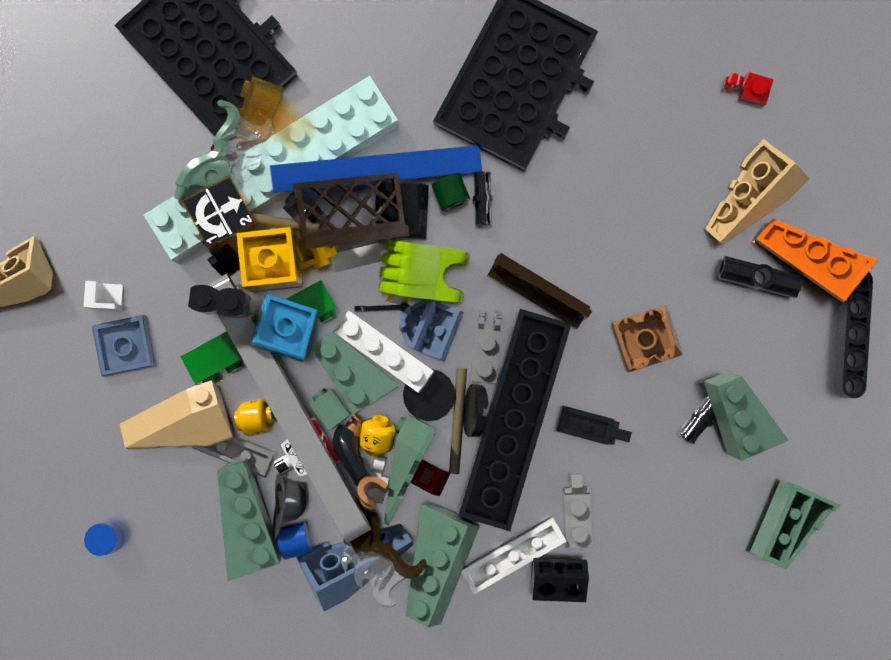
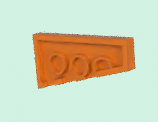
M775 219L769 222L756 239L758 244L842 303L848 299L878 261L874 257L864 256L857 253L856 250L838 246L829 242L830 240L805 233L804 230Z

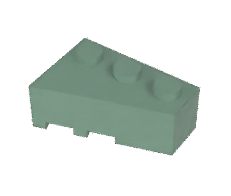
M334 332L310 346L353 414H357L399 387L396 382Z
M725 372L704 381L728 455L743 461L789 441L742 376Z
M780 480L749 553L787 569L808 544L806 541L816 530L819 531L823 527L824 520L841 505L796 484Z

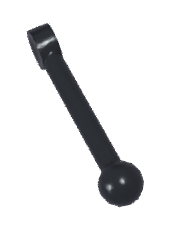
M402 302L400 305L354 306L355 312L400 310L404 312L409 304Z

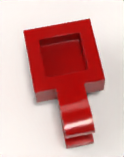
M748 72L745 78L739 74L730 73V76L726 77L724 87L741 91L739 97L741 100L765 106L774 79Z

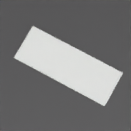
M378 243L338 252V255L331 257L334 272L382 261Z

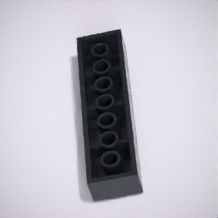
M518 310L486 417V426L479 440L458 516L509 532L511 531L572 324L527 310Z

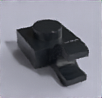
M205 240L201 241L212 255L207 259L208 262L221 276L226 273L230 275L240 267L239 255L228 243L221 248L217 242L207 246Z

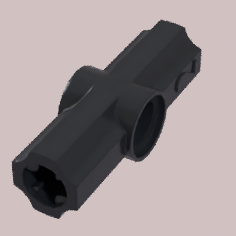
M728 256L723 257L718 271V279L749 286L754 290L761 289L792 298L798 297L803 283L802 275L774 269L767 264L759 265ZM757 270L765 275L763 284L758 283L755 279Z

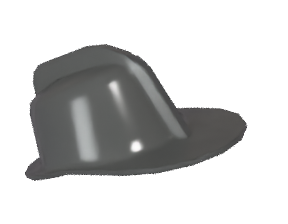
M277 474L275 480L276 503L272 528L274 539L278 537L282 523L298 519L306 509L305 485L301 482L284 481L281 474Z

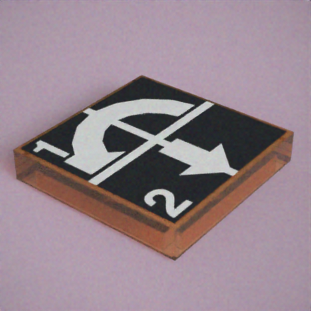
M231 176L182 200L208 250L236 236V233H242L257 225Z

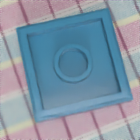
M266 293L250 345L302 362L305 358L318 310Z

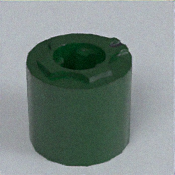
M460 173L448 175L431 184L442 212L457 208L470 200Z

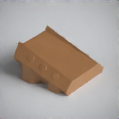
M666 305L613 322L629 372L683 355L682 346L673 325L670 311Z

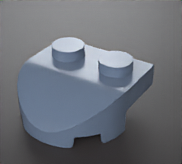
M421 299L420 302L413 306L409 305L405 309L400 319L399 329L402 331L404 342L410 348L445 361L464 312L438 303L435 300Z

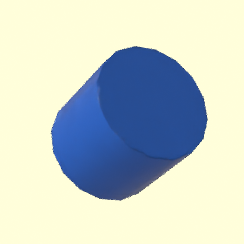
M114 523L95 524L85 534V547L96 556L114 553L123 543V532Z
M305 522L280 528L277 542L280 554L284 560L312 553L311 538Z

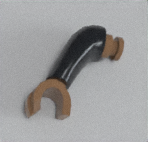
M354 414L351 417L352 422L348 421L345 426L339 424L336 428L332 440L333 448L355 486H358L357 492L361 506L368 511L375 512L374 500L366 496L367 491L371 488H378L386 493L389 486L388 483L378 477H370V473L359 451L360 432L364 420Z

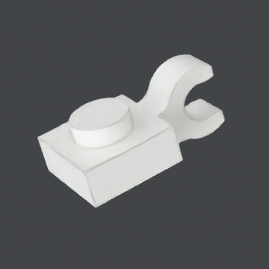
M375 457L372 472H369L370 477H378L386 483L389 482L390 477L382 475L387 457ZM371 488L367 491L366 496L374 500V502L382 504L385 493L378 488Z

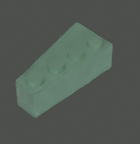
M422 504L413 566H416L421 559H425L427 567L420 575L412 578L410 581L405 614L407 617L426 627L442 623L480 525L460 517L458 514L437 504Z

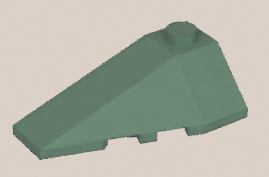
M407 415L406 419L401 417L396 426L398 436L395 441L384 524L388 526L437 428L410 415Z

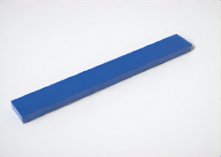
M479 145L269 166L273 193L294 191L293 184L379 174L398 173L399 180L482 171ZM391 179L383 180L382 182H388Z

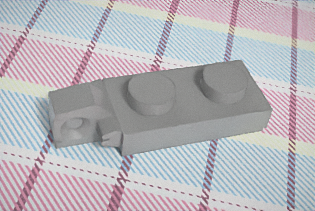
M570 474V488H564L563 494L565 539L567 541L565 546L566 548L593 547L589 487H583L582 474Z

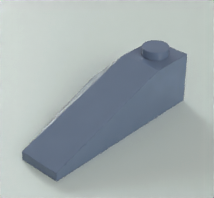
M401 524L381 529V542L383 544H390L400 556L414 545ZM329 542L322 543L313 547L312 553L296 557L324 612L349 599L391 564L379 556L357 555L352 544L347 545L344 542L330 545Z

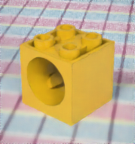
M291 227L236 233L241 283L244 289L254 292L303 286L301 269L294 254V243L298 242V237Z

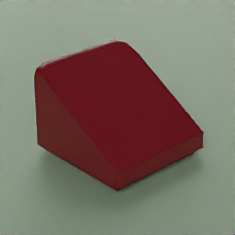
M422 459L412 478L411 484L432 495L440 496L450 473Z

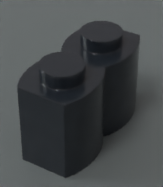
M195 285L190 288L188 307L207 315L221 313L232 318H244L249 316L251 296L234 288L218 290L208 285Z

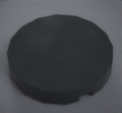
M431 369L434 373L420 393L405 384L403 390L404 404L409 413L417 419L424 421H435L446 416L453 407L455 400V389L450 378L441 371Z
M471 384L466 392L463 426L468 437H480L486 426L487 418L483 416V409H487L488 395L483 385Z

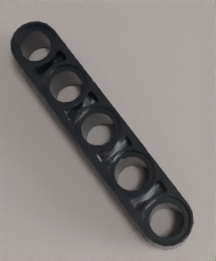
M870 272L861 281L860 287H856L844 303L839 301L834 390L842 398H859L865 393L867 387L873 277ZM853 301L859 305V312L857 314L851 310V303ZM851 327L855 328L858 333L855 341L849 336ZM850 353L856 358V363L853 367L847 361ZM848 380H851L854 383V390L852 393H849L846 390V383Z

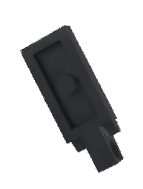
M562 406L556 428L558 432L606 445H614L616 439L630 442L632 432L618 429L620 422L614 421L615 419L567 406Z

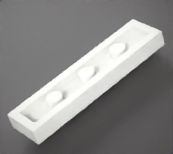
M350 311L346 313L333 331L418 393L421 392L434 373L429 367Z
M552 517L464 567L462 574L473 594H476L532 562L533 558H539L567 541Z

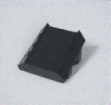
M381 182L377 189L388 197L393 191L392 183ZM400 183L405 226L408 225L410 236L389 239L427 240L429 185L422 183ZM376 195L375 203L376 212L385 202L378 195ZM387 205L381 216L388 222L397 221L395 210L390 205ZM378 219L375 222V224L382 223Z

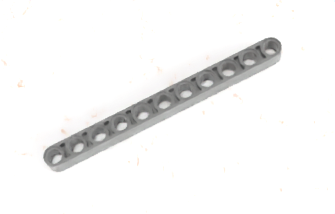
M227 273L207 284L218 290L225 288L237 289ZM250 311L249 316L244 318H232L221 313L217 314L344 540L349 543L370 531L371 526L274 353L250 345L256 327V322Z

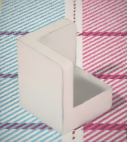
M85 281L83 307L97 310L122 311L124 286L121 284Z

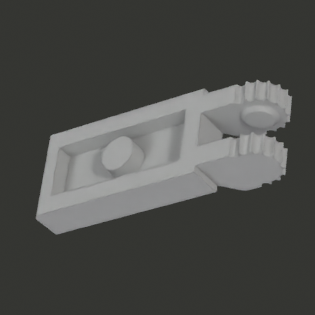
M480 308L478 329H475L470 381L496 384L502 335L500 331L502 311L496 310L494 314V331L484 330L487 313L486 309Z

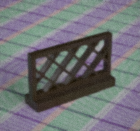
M398 173L293 184L300 239H298L299 250L410 236L408 225L405 226ZM391 179L393 191L386 197L377 187L383 180ZM369 181H376V182H375L374 185H372ZM360 182L370 189L363 200L352 192L355 185ZM351 183V185L348 188L343 185ZM332 185H337L345 192L337 203L326 195V192ZM326 186V187L323 189V191H321L320 189L317 188V187ZM311 188L319 195L311 206L303 201L301 189ZM373 193L385 201L377 212L366 204ZM348 195L359 203V206L352 215L340 207ZM322 198L334 207L326 218L314 210ZM387 205H390L395 210L397 221L388 222L381 216ZM362 208H365L374 216L368 225H362L355 219ZM337 210L348 218V221L342 228H337L329 222ZM312 213L323 223L317 231L307 232L306 219ZM377 219H378L380 222H382V223H379V224H374ZM352 222L356 225L354 227H349V225ZM326 225L330 228V230L323 229Z
M502 253L498 254L487 274L489 278L557 319L572 324L571 327L576 330L581 322L589 318L592 313L589 305Z

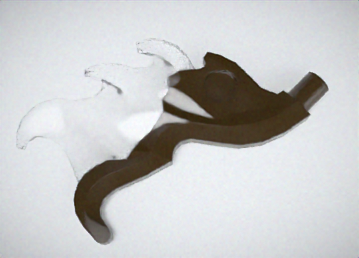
M355 497L371 526V530L349 543L344 540L345 544L351 543V545L342 554V567L344 571H347L348 564L353 563L357 586L362 588V581L368 580L372 585L373 597L379 605L383 607L396 606V603L390 600V592L393 587L406 578L412 579L420 575L427 567V562L425 559H421L416 566H409L390 544H383L381 542V528L377 513L364 509L359 499Z

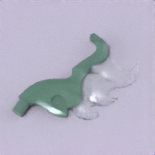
M219 100L217 102L218 106L227 111L228 117L213 139L214 150L211 153L193 159L183 168L175 182L177 188L174 198L185 201L187 189L191 188V186L199 185L210 188L229 177L234 184L247 182L251 176L249 174L243 176L241 171L262 160L263 155L254 156L253 151L259 144L266 142L271 137L274 129L271 118L267 116L266 123L263 125H253L240 116L239 110L235 105Z

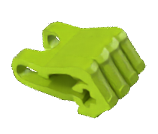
M386 240L385 250H389V253L382 254V263L387 264V267L380 268V277L385 278V281H380V292L447 302L463 301V292L459 289L448 287L444 282L443 274L445 269L451 264L467 263L470 258L469 252L407 241Z

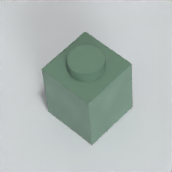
M324 388L312 397L314 402L310 404V407L328 431L352 415L334 389H330L327 392Z

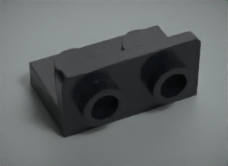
M302 189L303 201L311 206L314 201ZM293 192L286 198V205L283 209L294 219L297 216ZM317 205L314 210L326 218L327 215ZM312 213L307 218L310 222L323 223Z

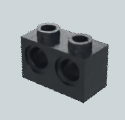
M533 558L532 600L586 602L589 584L587 560Z

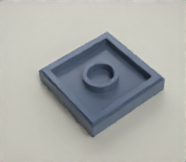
M145 315L92 325L101 377L155 367Z

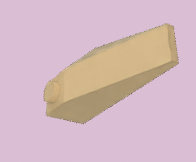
M764 139L744 159L741 165L743 168L737 180L731 182L729 195L725 201L720 202L705 228L722 245L789 200L809 179L793 160Z
M35 236L6 252L8 258L0 263V307L27 302L38 296H43L51 290L53 272Z
M212 380L188 388L119 424L126 449H151L174 446L175 448H184V446L209 447L233 438L221 390Z

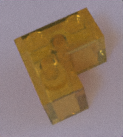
M252 76L251 81L245 80L240 94L241 97L245 98L242 108L236 106L240 113V122L236 129L266 139L284 87Z

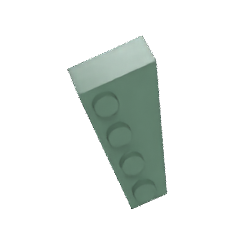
M247 457L222 465L217 470L227 578L228 581L279 564L282 555L280 554L277 540L273 538L272 526Z

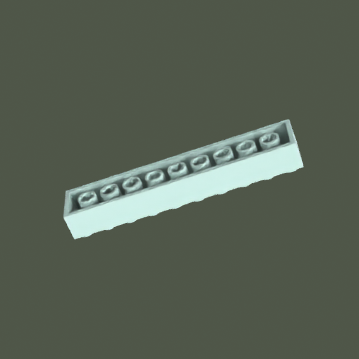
M368 76L230 161L229 167L232 172L225 179L230 177L248 212L259 214L294 192L273 193L270 165L350 158L399 127L398 119L372 78ZM199 185L191 186V188L187 189L185 200L208 188ZM173 196L144 214L145 219L172 261L179 263L205 247L201 242L204 238L183 200L175 199Z

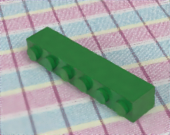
M322 280L286 299L318 310L315 322L320 320L321 323H324L335 317L334 312L339 310ZM259 314L253 316V318H254V320H255L256 323H257ZM227 331L180 356L195 385L211 380L215 383L219 380L218 375L225 371L228 374L242 368L241 363L243 362Z

